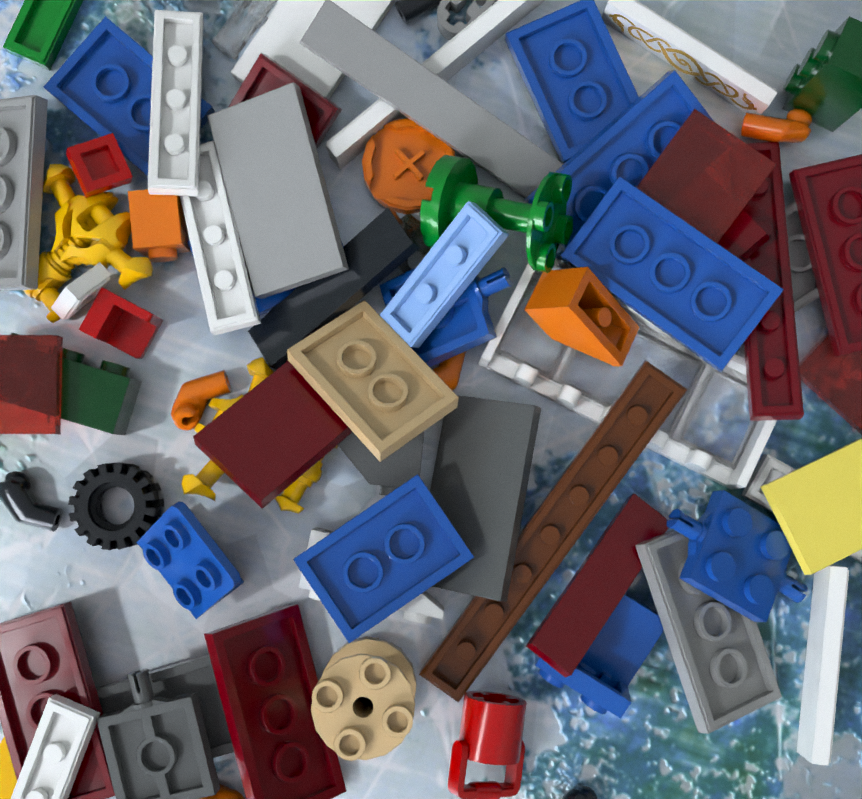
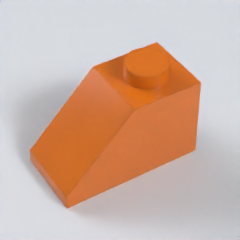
M589 267L551 270L549 273L543 272L524 309L551 339L612 366L623 365L640 328Z

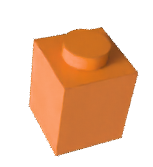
M148 189L128 191L134 250L144 257L148 256L151 262L175 261L178 259L177 253L191 252L187 243L190 239L180 196L150 195Z

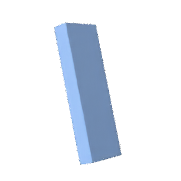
M468 201L381 312L380 316L410 347L419 348L510 234L480 206Z

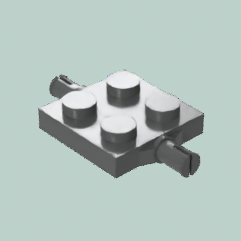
M142 669L141 671L138 670L127 674L134 703L126 709L105 713L97 718L116 799H199L215 795L220 790V784L197 692L172 698L154 697L148 673L149 669Z

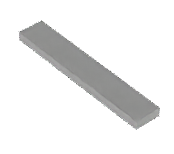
M325 0L299 42L466 158H470L474 164L524 198L539 187L542 179L549 172H556L563 165V163L331 0Z

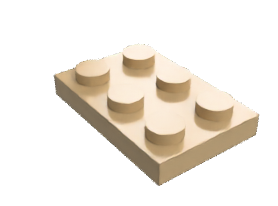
M365 300L287 349L288 361L379 462L457 408L459 397Z

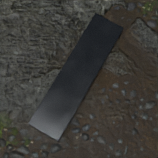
M390 208L385 209L343 247L349 267L348 270L298 286L260 320L261 324L254 325L248 331L269 367L274 369L280 368L288 361L287 349L348 311L420 248L395 211Z

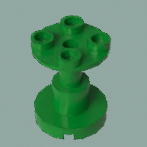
M444 155L436 161L428 175L425 187L434 189L431 201L422 199L420 209L421 233L424 243L428 248L433 247L468 201L480 206L503 229L526 233V253L528 263L533 270L549 273L553 268L559 244L567 245L571 238L573 217L566 215L567 201L572 189V177L569 174L549 172L542 179L532 204L504 199L500 188L478 185L476 168L470 158Z

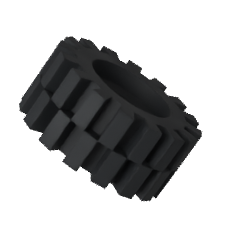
M104 463L97 465L98 468L89 469L83 474L85 478L82 481H76L73 489L77 490L76 495L69 496L68 505H74V513H69L70 521H77L79 525L74 530L79 536L85 535L88 537L86 543L92 546L100 545L103 550H119L137 545V541L162 516L159 514L160 507H164V498L159 499L158 491H161L159 484L153 483L151 480L153 476L148 471H142L139 469L140 466L134 464ZM113 487H121L127 490L134 501L132 516L128 521L120 525L108 522L100 511V501L103 494Z

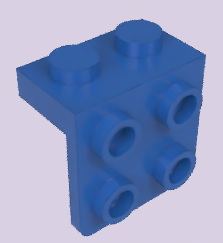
M181 501L169 507L137 541V544L143 550L147 563L161 573L173 589V594L178 603L185 609H188L195 619L199 618L244 583L237 569L188 506Z
M625 593L572 675L565 678L536 654L535 666L540 668L539 674L550 684L558 688H563L567 685L582 694L580 696L581 700L592 710L600 714H606L608 710L621 718L631 704L628 685L664 631L659 615Z

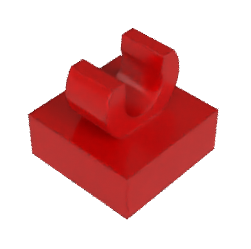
M113 133L68 147L66 150V156L85 198L120 187L132 181V173Z

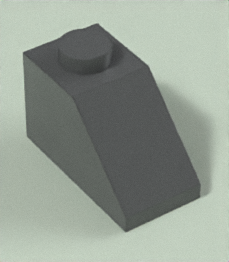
M424 431L381 462L353 432L338 444L369 484L380 485L379 495H388L417 474L420 476Z

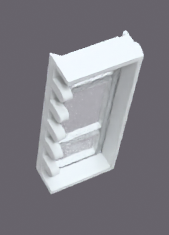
M555 258L552 270L568 268L564 262ZM528 263L495 328L497 337L488 342L478 365L599 424L644 360H646L688 389L647 444L646 448L729 489L746 488L777 420L750 421L745 358L738 356L740 350L736 352L723 371L719 372L614 297L640 328L623 365L612 366L551 339L524 310L543 273L533 270Z

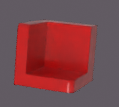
M102 287L79 330L95 339L112 345L136 359H142L160 328L163 319Z

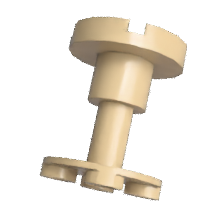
M366 636L344 644L333 653L326 665L323 675L312 693L311 713L317 733L325 744L342 759L348 761L357 759L369 760L384 756L400 745L410 732L413 725L417 681L413 665L403 650L393 643Z

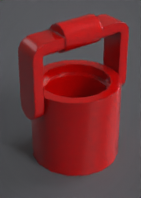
M468 691L464 693L459 740H456L452 746L448 777L449 792L461 799H499L500 797L515 796L519 792L525 754V744L522 740L527 705L525 700L516 696L490 691ZM467 760L483 764L506 766L504 783L479 781L465 784Z

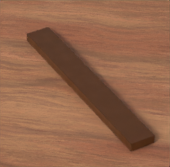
M644 360L519 533L507 602L474 596L421 668L420 676L455 701L459 702L464 693L475 681L688 389Z

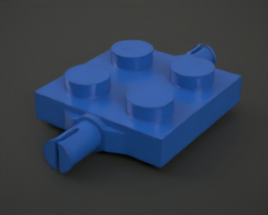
M502 267L500 270L483 278L477 275L419 348L411 347L429 367L497 337L488 311V297L513 286V281L509 279L511 275L508 270ZM416 268L379 285L385 307Z
M713 491L704 514L698 520L683 513L680 509L673 510L669 515V518L673 520H667V527L684 535L689 540L688 556L679 577L684 582L754 622H767L778 592L796 603L801 602L806 597V594L802 592L808 591L807 586L786 573L792 549L779 523L727 491Z

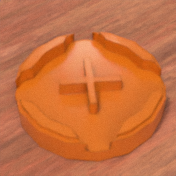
M409 118L393 120L384 125V128L379 130L375 136L373 134L366 144L362 158L364 182L373 198L385 208H390L402 214L419 213L422 199L431 201L434 188L425 187L433 166L444 155L455 156V151Z

